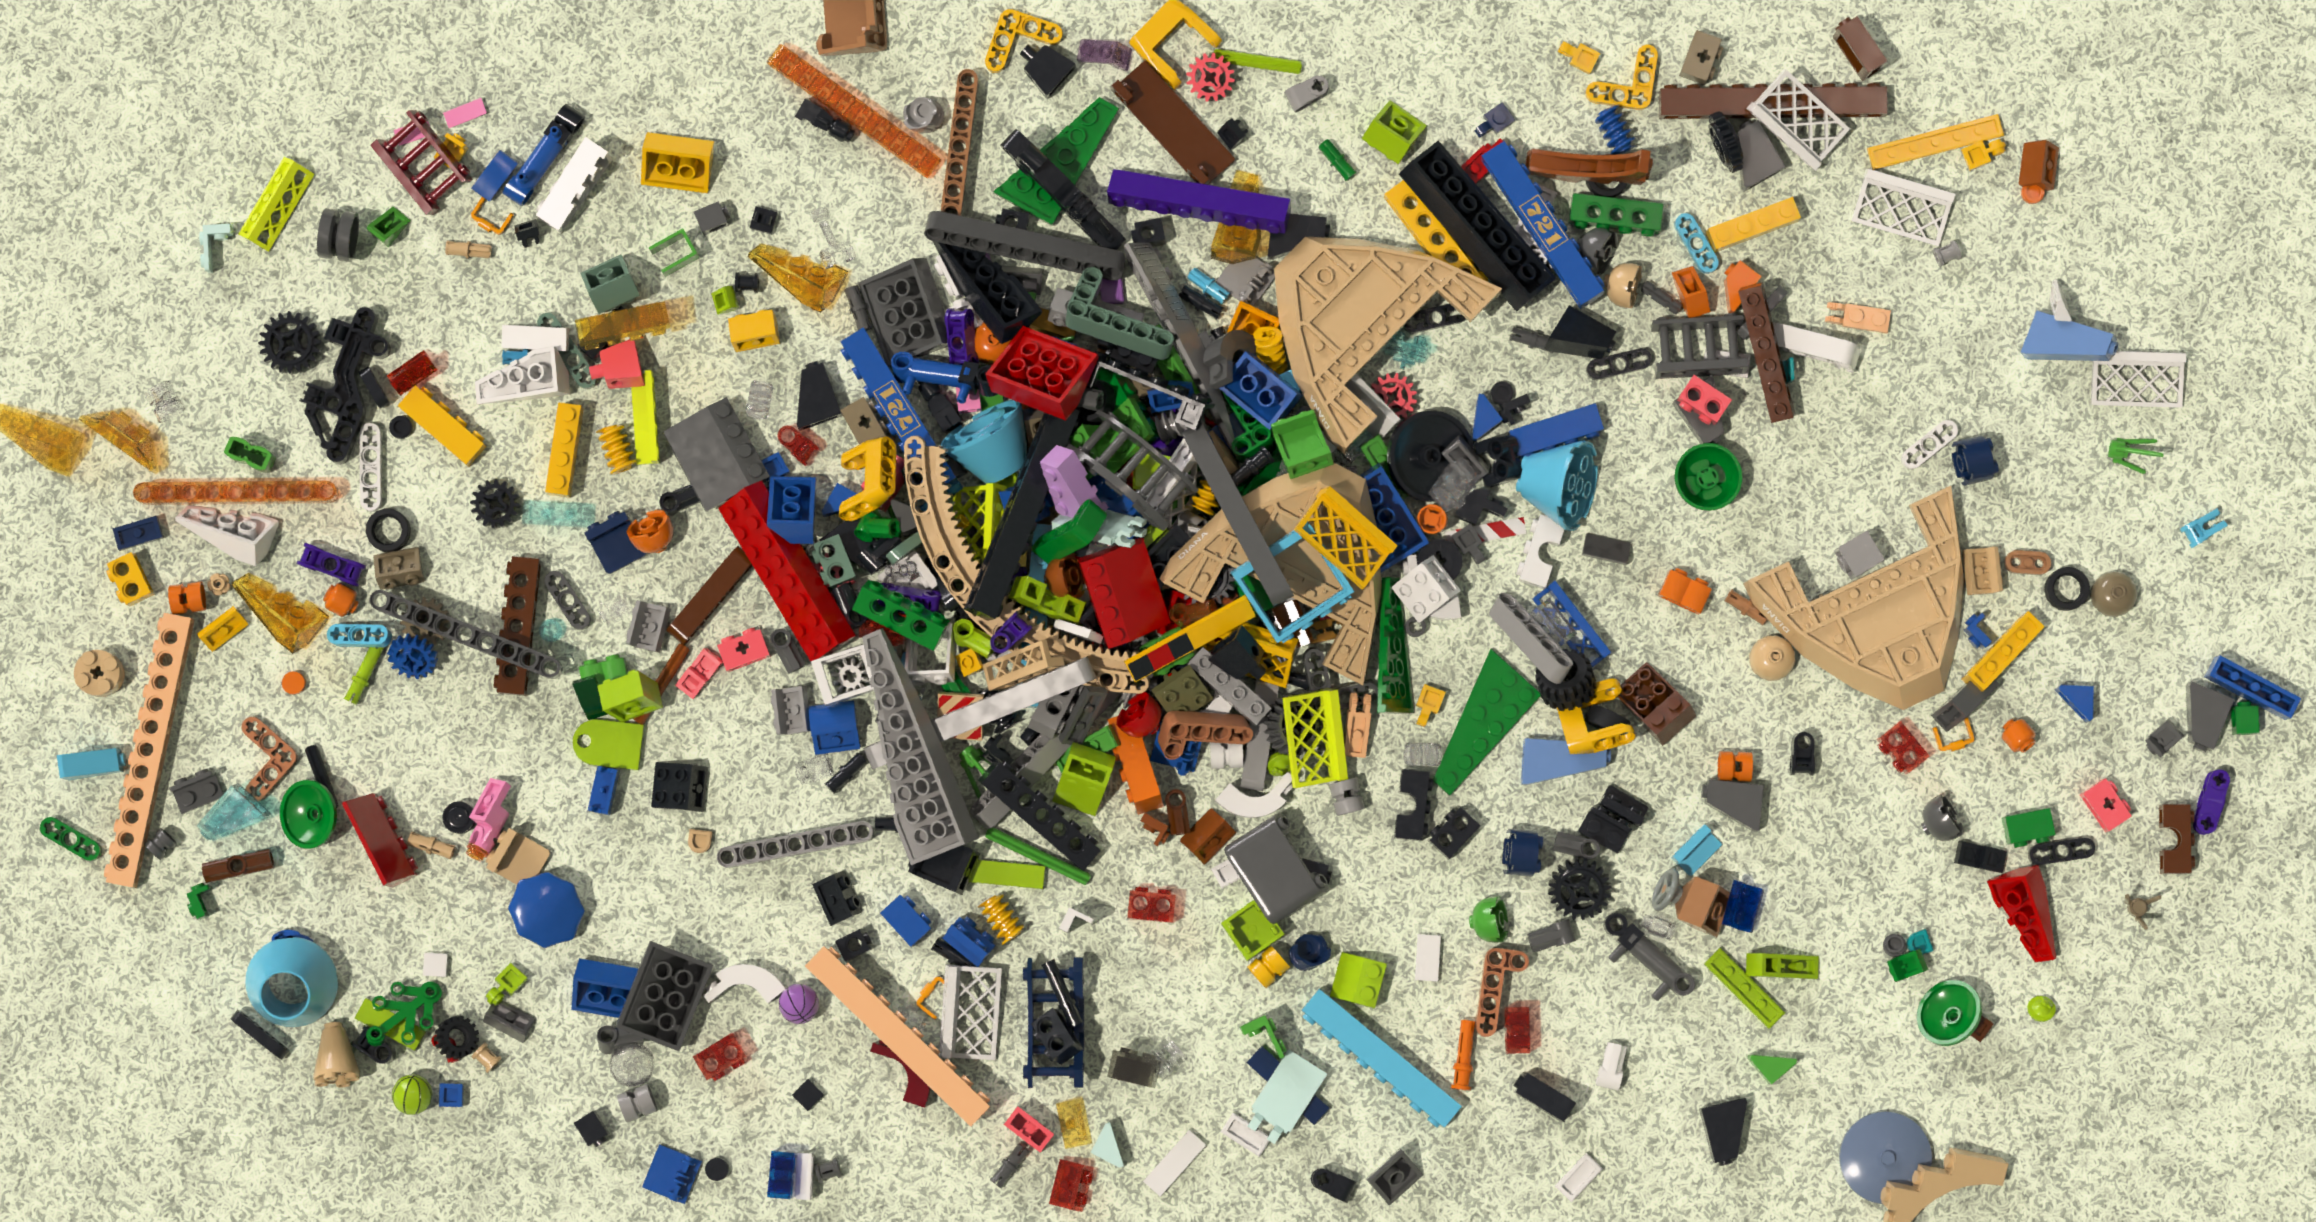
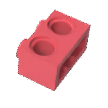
M1693 375L1677 401L1680 402L1679 406L1685 411L1697 413L1699 415L1698 419L1705 424L1710 425L1712 423L1715 425L1732 399ZM1688 391H1697L1699 400H1690L1688 398ZM1715 403L1718 406V413H1710L1707 410V404Z

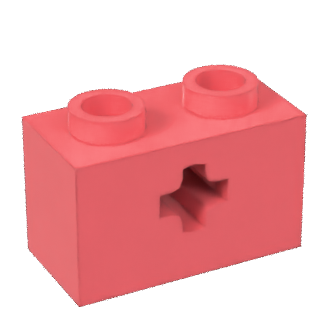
M750 628L742 632L743 636L734 638V635L721 639V644L717 645L727 672L771 657L760 629ZM741 643L750 647L746 649V654H743L741 651L737 652L740 649Z
M2106 778L2100 780L2079 795L2105 832H2109L2132 816L2129 813L2131 808L2124 799L2120 800L2116 794L2118 792L2117 787L2111 780L2107 781ZM2105 800H2111L2110 808L2103 807Z
M1019 1106L1004 1123L1007 1128L1040 1153L1054 1136L1052 1131Z

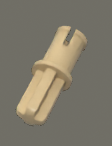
M447 240L445 253L446 255L465 256L466 259H469V257L490 258L492 248L490 245L474 244L470 241L464 243Z

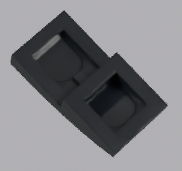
M1958 841L1954 863L2003 873L2007 851Z

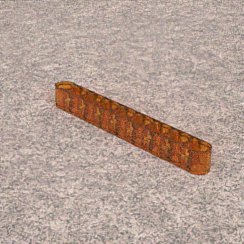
M779 44L766 61L773 69L791 82H794L798 87L812 95V97L830 108L865 135L867 134L868 137L883 148L885 147L886 150L928 179L942 161L932 151L784 45Z
M330 481L142 482L137 484L133 490L134 498L144 505L333 503L339 498L340 494L339 488ZM331 486L333 488V494L330 497L325 498L323 496V490L324 488ZM240 487L242 494L239 498L234 499L232 491ZM258 487H263L265 490L261 498H256L254 495ZM281 487H286L288 491L284 498H278L277 491ZM303 487L310 488V494L306 498H301L300 490ZM149 488L150 496L143 500L141 492L143 489ZM167 488L173 489V496L170 499H165L163 496ZM190 488H195V497L192 499H187V490ZM212 488H218L219 495L214 499H210L209 491Z

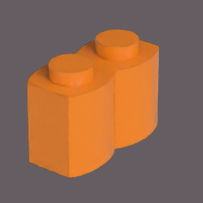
M1675 568L1674 571L1669 570L1657 596L1695 614H1701L1712 590L1708 587L1709 583L1700 578L1692 580L1687 577V572Z

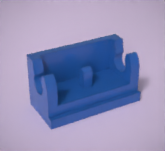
M597 766L587 811L610 816L620 773L619 770Z

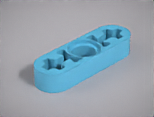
M1688 213L1679 215L1674 223L1679 237L1698 269L1705 274L1713 273L1718 267L1719 261L1692 215ZM1681 219L1689 220L1691 222L1688 226L1690 231L1692 232L1695 229L1697 233L1691 234L1686 239L1684 235H1687L1688 231L1685 227L1680 228ZM1692 238L1701 239L1703 243L1702 248L1699 250L1693 249L1690 246V240ZM1707 249L1708 252L1704 255L1708 260H1713L1712 268L1709 269L1708 266L1703 267L1704 258L1702 255L1697 258L1696 254H1700Z
M334 624L327 631V639L338 647H386L392 640V633L383 625ZM363 630V639L355 641L356 632ZM339 632H341L345 635H348V638L345 636H339L338 639H336L335 634H339ZM381 632L384 633V637H380V640L371 637V634L381 635Z

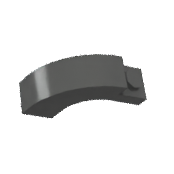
M1233 330L1214 339L1207 345L1203 363L1209 366L1210 386L1212 388L1218 389L1233 381L1232 361L1237 363L1245 351L1251 352L1256 356L1253 335L1242 330Z

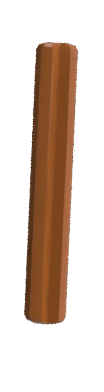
M681 643L678 644L656 680L660 696L666 690L689 652V648ZM651 712L634 718V721L642 725L645 724Z

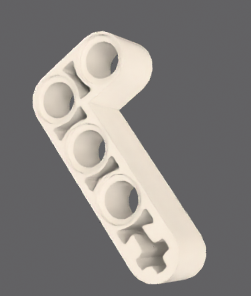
M1773 323L1781 351L1831 363L1838 369H1841V367L1847 369V372L1853 373L1855 371L1861 352L1855 343L1781 323Z

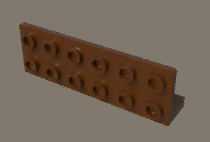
M1143 61L1121 82L1117 80L1111 85V91L1195 183L1210 184L1235 161L1231 153L1146 61Z

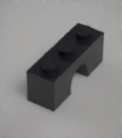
M1401 770L1399 793L1412 796L1416 807L1410 815H1396L1395 839L1422 841L1423 837H1427L1428 823H1424L1425 814L1430 813L1431 801L1427 800V792H1432L1433 778L1429 777L1430 772Z

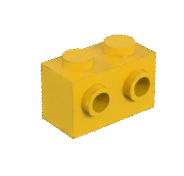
M760 310L757 313L739 314L733 318H728L731 343L735 352L780 344L777 319L773 310Z

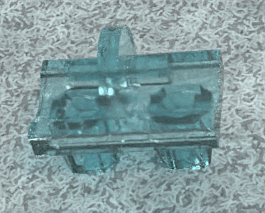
M1398 331L1387 343L1384 354L1393 356L1394 361L1401 362L1400 369H1405L1406 364L1415 365V362H1425L1428 351L1425 337L1414 336L1413 343L1404 342L1405 334Z

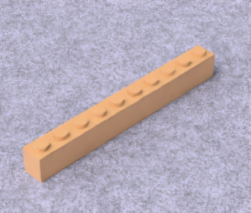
M823 946L805 967L972 1127L991 1107L988 1104L990 1099L981 1090L976 1093L971 1088L973 1083L965 1075L960 1077L955 1072L957 1067L949 1059L943 1061L938 1056L940 1051L931 1042L927 1045L921 1040L924 1035L915 1027L910 1029L905 1024L907 1019L898 1010L895 1013L888 1008L891 1003L882 995L877 997L872 992L874 987L865 978L860 981L855 976L857 971L849 963L844 965L839 960L841 955L832 946L829 949Z

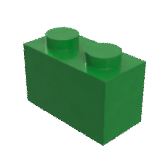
M2050 808L2002 818L2007 845L2014 844V848L2027 846V841L2036 839V843L2050 841L2049 836L2056 835Z

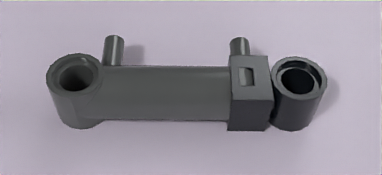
M1612 913L1604 919L1603 927L1605 932L1611 936H1619L1616 940L1619 945L1608 958L1615 963L1625 951H1629L1662 981V984L1651 995L1654 1000L1659 1001L1669 988L1679 996L1689 995L1694 990V978L1649 940L1633 923L1628 926L1624 915ZM1612 918H1617L1621 922V928L1618 931L1610 928L1609 923ZM1680 978H1685L1688 981V987L1685 991H1681L1677 987V981Z

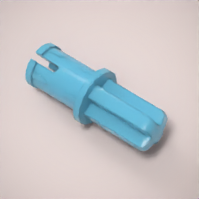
M1197 268L1192 269L1188 274L1190 281L1200 287L1204 294L1208 293L1220 302L1221 305L1229 297V291L1218 285L1214 278L1210 279Z

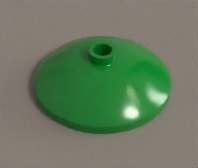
M302 780L294 783L284 794L280 805V822L286 837L294 845L304 849L320 847L329 840L334 832L337 821V809L332 794L323 784L314 780Z
M1947 980L1938 983L1927 991L1919 1003L1917 1025L1920 1032L1927 1040L1940 1046H1951L1964 1041L1975 1031L1982 1015L1980 996L1972 986L1963 981Z

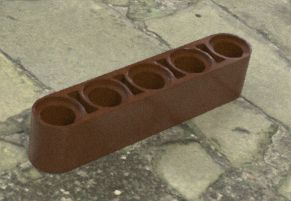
M737 546L667 628L666 631L683 646L689 642V637H693L705 623L704 619L707 620L720 605L719 602L722 603L749 571V568L752 567L751 562L741 547Z

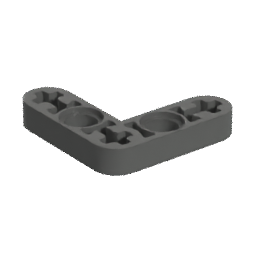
M1309 648L1303 654V664L1310 692L1331 688L1327 667L1322 664L1325 656L1317 648ZM1314 652L1315 655L1319 656V659H1316V665L1318 668L1322 666V670L1310 672V669H1314V664L1308 661V658ZM1317 674L1324 676V684L1320 687L1314 686L1312 682L1313 677ZM1364 681L1363 685L1355 683L1334 688L1338 690L1340 696L1343 691H1349L1350 694L1355 693L1354 688H1356L1358 693L1365 691V686H1368V688L1373 689V692L1369 693L1371 694V702L1378 696L1377 686L1369 681ZM1363 694L1358 695L1357 706L1363 704ZM1320 696L1314 697L1312 700L1314 702L1313 707L1316 709L1320 707L1318 705ZM1340 702V710L1349 708V702Z

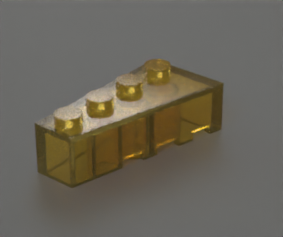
M665 301L574 320L579 346H585L586 350L599 348L598 343L607 342L608 346L622 343L621 338L630 337V341L643 339V334L652 332L653 336L666 334V329L670 328Z

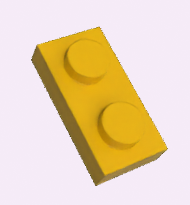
M232 606L198 632L197 635L213 652L249 624L240 612Z

